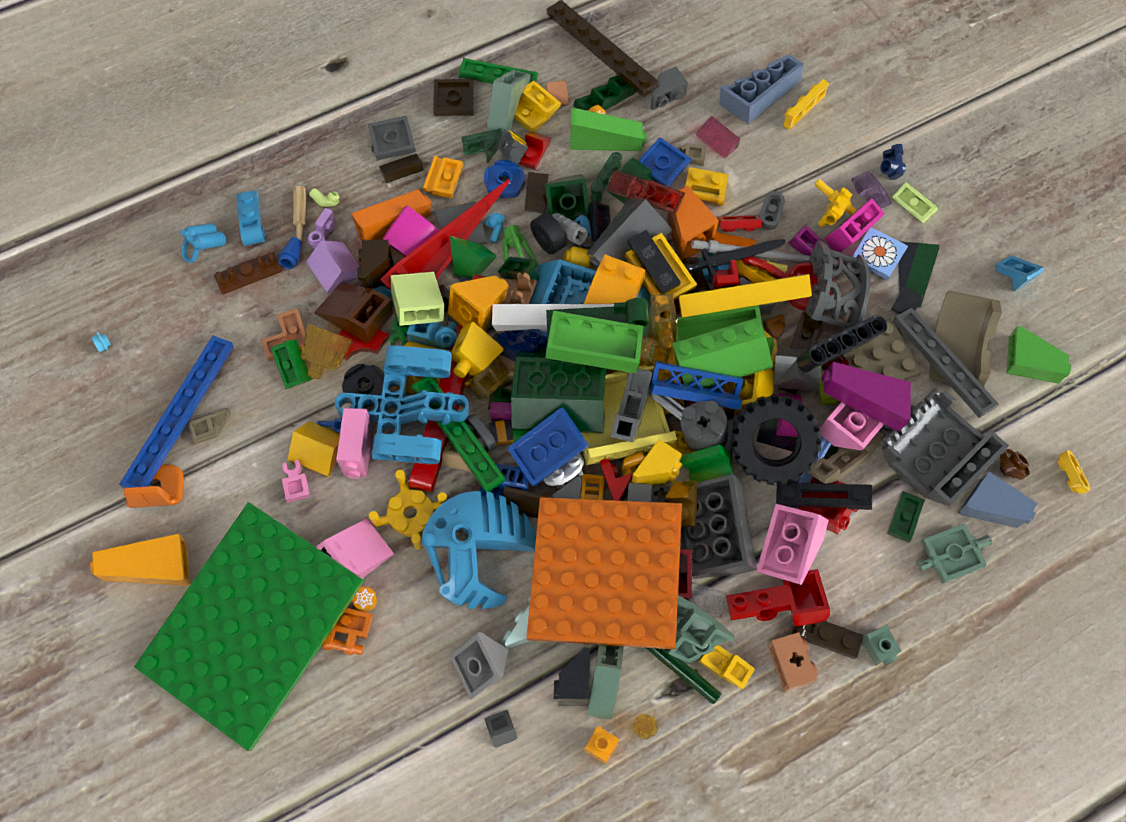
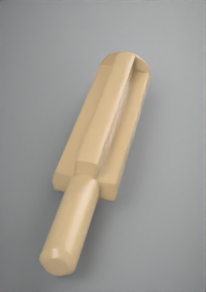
M295 186L293 189V225L296 226V238L303 241V227L306 224V188Z

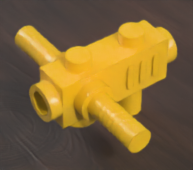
M820 179L814 183V186L826 194L830 201L827 204L824 215L818 221L819 226L825 227L827 224L832 226L845 211L850 215L857 211L851 205L852 202L849 201L852 194L844 187L834 191Z

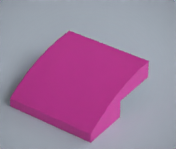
M405 206L382 240H388L391 248L406 257L440 230L412 208Z

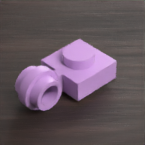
M325 208L315 222L316 229L308 236V242L311 247L316 248L319 242L325 241L328 234L335 229L336 220L332 210Z

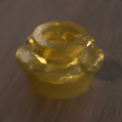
M641 714L636 718L633 730L641 739H649L650 736H655L657 733V721L651 715ZM644 724H646V725L648 726L647 729H644V728H643V725H644Z

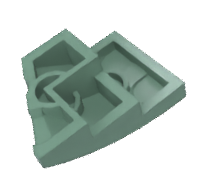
M678 595L676 650L667 649L668 654L689 664L699 659L701 655L714 651L715 646L727 640L728 642L734 640V635L726 627L705 611Z

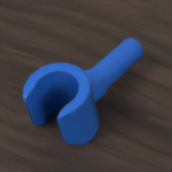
M342 418L335 419L334 421H318L317 424L331 427L334 431L340 432Z

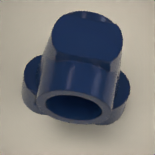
M902 144L892 145L891 149L883 151V161L880 170L882 174L888 175L890 180L900 178L906 170V165L902 159L904 154Z

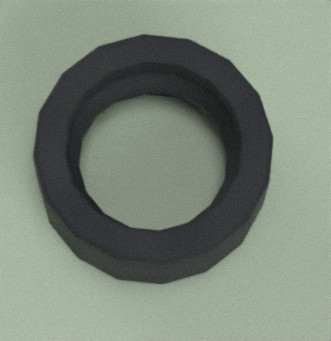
M544 212L530 222V228L535 240L548 254L553 255L567 245L566 235L562 227L549 213Z

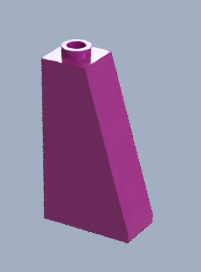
M835 362L827 370L823 371L821 376V382L824 383L823 393L897 431H901L910 421L911 382Z

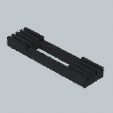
M777 482L776 504L791 508L807 506L872 510V485L788 483L781 485L780 482ZM801 492L848 493V499L800 497Z

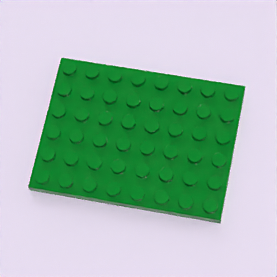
M247 502L134 667L244 749L252 751L365 580L254 504Z

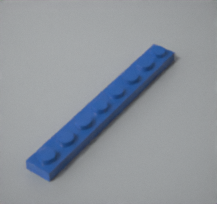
M216 336L211 337L119 483L122 488L149 486L234 348L232 342Z

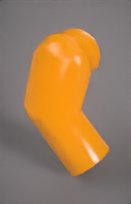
M645 451L635 453L624 459L621 468L623 476L631 473L634 474L637 465L641 464L647 456Z

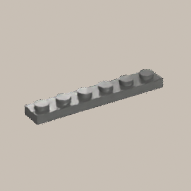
M913 308L895 316L893 322L978 418L994 410L999 405Z

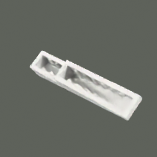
M493 304L492 326L496 331L540 329L541 332H547L546 310L612 307L614 304Z

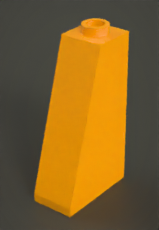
M180 534L92 552L93 560L90 561L91 572L102 581L191 585L187 543Z

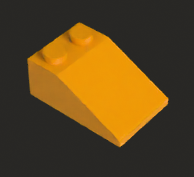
M605 254L595 273L584 304H614L636 298L643 285L645 269Z

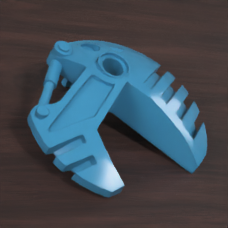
M471 491L448 499L434 511L423 530L421 544L426 548L431 564L435 569L440 584L438 592L442 597L458 606L468 603L467 608L475 609L477 605H483L481 609H489L504 604L507 596L478 580L476 549L534 552L536 535L527 516L523 512L521 518L518 506L512 501L509 506L506 504V498L501 495L498 496L497 500L491 492H486L485 496H481V491ZM457 530H461L466 534L465 541L456 539L455 532ZM435 548L447 549V583H445L440 569V562Z

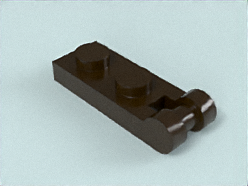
M827 621L808 624L813 626L811 633L805 630L807 625L793 627L791 634L799 632L801 638H804L809 643L852 659L858 657L863 638L862 634Z

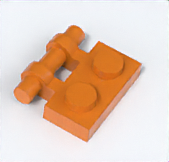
M346 608L322 644L323 649L328 651L332 649L344 651V654L350 656L353 654L363 655L364 646L356 644L357 637L367 639L373 614ZM336 633L348 635L347 641L336 640Z

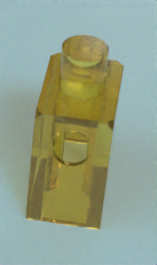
M673 294L650 296L649 329L653 344L656 346L662 345L668 348L672 346V343L676 342L677 315ZM666 311L664 313L665 319L660 317V313Z
M307 324L301 359L312 363L308 376L320 379L324 368L336 371L353 340Z

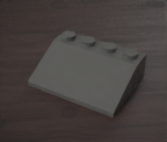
M733 474L698 483L696 527H681L680 549H692V579L735 575L757 570L742 481Z

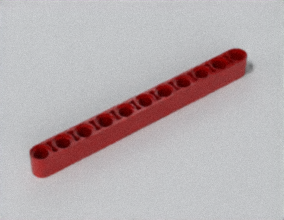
M474 274L472 280L485 278L486 276ZM459 323L456 329L457 338L463 328ZM451 359L450 375L447 378H441L439 387L444 393L450 392L463 396L469 373L464 378L458 377L453 371L458 363ZM459 405L454 406L457 412L459 409ZM428 420L423 437L442 440L440 462L438 464L414 463L409 487L432 493L442 465V453L448 439L435 421Z

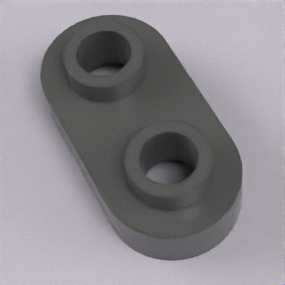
M772 191L766 194L759 215L762 219V228L771 230L778 226L785 204V198L781 193Z
M475 414L469 415L465 419V423L485 451L490 452L495 449L496 442L489 430Z

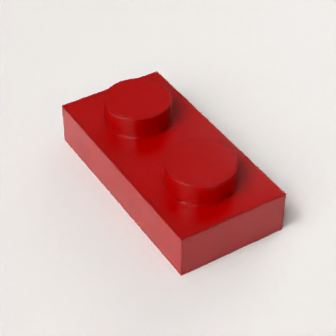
M758 215L717 216L719 220L718 227L725 232H733L738 228H743L744 231H755V228H762V219Z

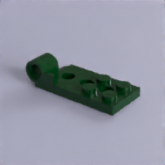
M633 298L626 302L614 303L612 307L546 310L547 342L553 311L643 327L649 325L648 301L643 298Z

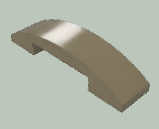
M878 431L862 451L842 448L827 460L822 457L816 464L811 465V470L808 473L824 484L832 483L845 477L859 467L876 450L885 434Z

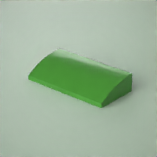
M759 305L688 317H674L672 321L675 342L758 317L762 325Z
M553 311L545 358L636 374L640 361L643 326Z

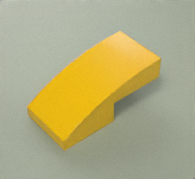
M719 645L714 647V651L701 655L697 661L741 690L744 689L755 670L754 667L739 656L730 654Z

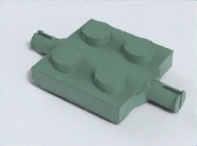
M965 523L924 538L921 543L928 558L916 562V566L919 567V571L933 567L942 584L985 568L987 564L982 556L981 548L991 545L992 540L988 535L976 540L970 534Z

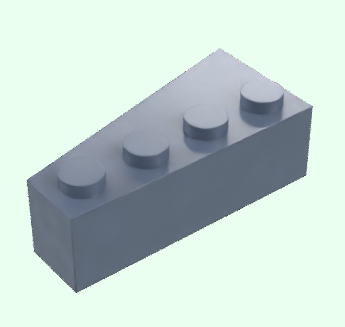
M788 54L768 64L767 68L763 70L757 69L753 71L752 75L743 79L741 77L730 86L726 84L720 87V105L747 124L751 123L801 82L803 63Z

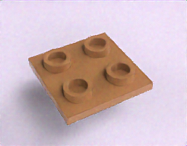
M518 273L517 279H504L507 281L509 288L502 304H529L537 281L531 280L527 273H524L523 276L521 273Z

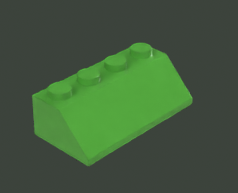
M759 317L672 343L674 357L678 366L736 377H743L773 368L766 335ZM685 373L681 376L685 385L694 380L691 374ZM709 377L699 382L702 388L716 384L713 378Z

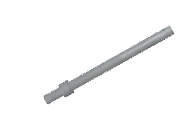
M715 240L691 241V248L707 249L708 253H725L744 248L743 246L721 244ZM772 250L753 256L797 263H810V256Z

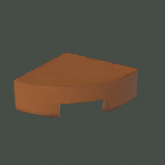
M783 314L764 321L763 327L775 340L781 337L785 326Z

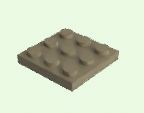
M891 318L886 319V332L871 342L842 356L843 359L848 360L851 367L905 381L922 373L920 366Z

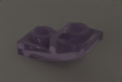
M866 171L851 179L859 197L864 195L867 202L873 199L881 209L893 204L882 184L870 171Z

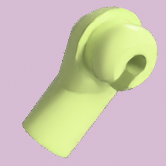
M314 188L309 193V196L321 207H334L339 203V195L336 192H330L328 196H324L318 189Z

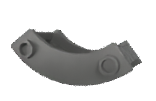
M817 240L809 258L813 266V275L817 276V284L812 286V296L809 298L805 312L812 319L848 329L865 320L864 314L870 292L868 263L862 255L858 254L855 258L829 249L825 242ZM841 271L847 276L854 287L850 293L841 297L837 284L832 281V277L837 276ZM849 309L851 312L848 321L846 322L840 320L839 310L841 311V315L845 317L848 314L847 311ZM832 310V316L822 314L823 311Z

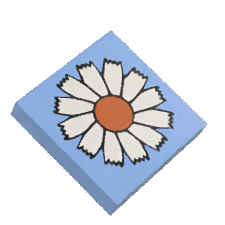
M870 227L853 257L856 258L858 254L862 255L868 263L869 271L888 280L908 246Z

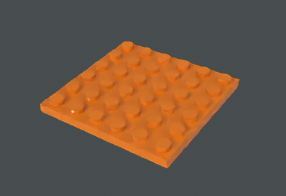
M540 497L526 639L529 641L676 650L682 503Z

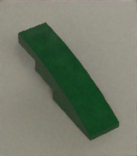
M617 75L609 78L607 84L593 88L590 95L575 99L573 106L577 109L589 111L593 106L599 105L606 110L631 97L637 91Z

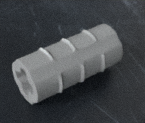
M559 213L552 215L562 227L567 240L577 245L585 242L588 236L586 228Z

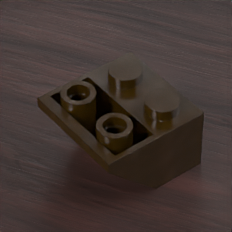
M362 240V249H358L361 267L357 269L358 280H361V287L373 289L378 286H385L380 279L394 266L389 241Z

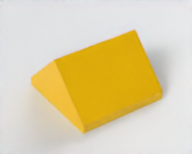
M310 421L306 422L293 431L287 460L292 463L298 460L302 467L329 477L337 463L340 433Z

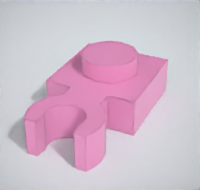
M295 460L296 467L293 470H289L288 465L283 463V470L288 478L282 479L287 503L310 498L307 477L305 473L300 474L302 466L298 460Z

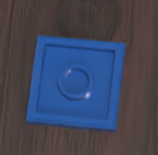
M659 137L638 161L652 170V181L666 190L690 164L691 158Z

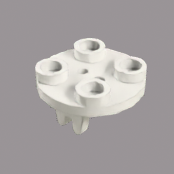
M579 453L543 481L547 485L556 486L558 489H561L565 486V482H568L576 475H583L581 470L584 465L583 457Z

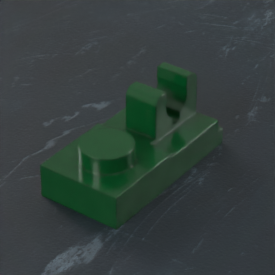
M510 256L497 271L501 277L517 279L518 273H521L522 276L524 273H527L531 280L538 281L540 278L535 271L538 263L536 260Z

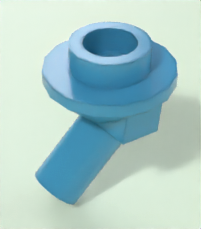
M493 213L488 216L485 222L486 226L493 228L489 239L493 243L497 244L501 234L502 224L505 220L504 215Z
M452 321L447 326L439 327L440 329L435 334V341L440 347H450L457 340V334L454 331L457 329V324Z

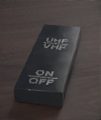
M647 230L628 239V245L661 295L680 286L681 281Z

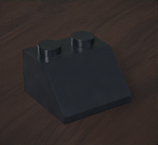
M584 648L559 672V680H554V699H559V706H588L590 700L589 648Z

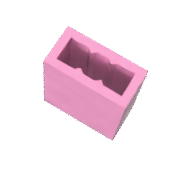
M344 408L336 460L344 476L350 479L367 477L373 434V424L367 409Z

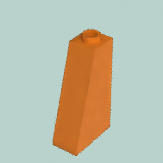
M419 189L352 213L358 238L361 242L362 240H382L405 206H409L426 219L432 215L430 209L432 203L427 195L423 196Z

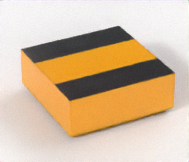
M511 420L489 423V430L496 445L513 443Z

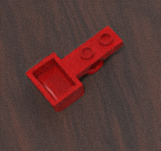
M818 569L809 570L802 585L783 580V585L726 595L731 621L755 616L760 621H770L777 617L778 612L790 610L794 625L802 626L823 622L830 616L829 603Z

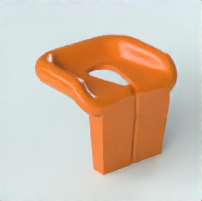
M172 464L161 465L152 479L159 480L161 487L124 488L127 507L139 508L178 504L183 498L184 475L182 470Z

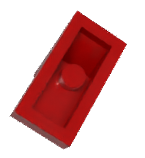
M533 131L525 134V142L528 148L521 158L519 165L536 170L551 142V138Z
M609 458L601 460V468L612 500L624 501L633 473L619 477L616 465H611Z

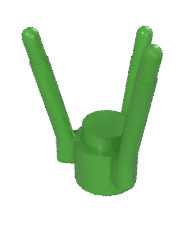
M515 225L506 227L503 231L505 238L502 239L504 263L508 259V245L513 248L516 247L519 257H523L521 243L531 260H536L524 235L520 233L519 227Z

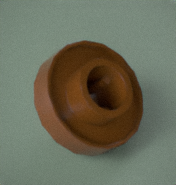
M1006 449L1000 455L1001 466L999 468L1006 477L1011 476L1012 478L1023 480L1030 475L1029 463L1020 452H1014L1011 449Z

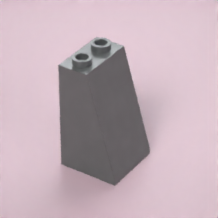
M629 199L586 254L591 258L589 262L596 269H598L605 254L629 263L625 257L626 252L632 250L627 243L628 239L647 230L651 238L660 233L666 237L673 229L646 199Z

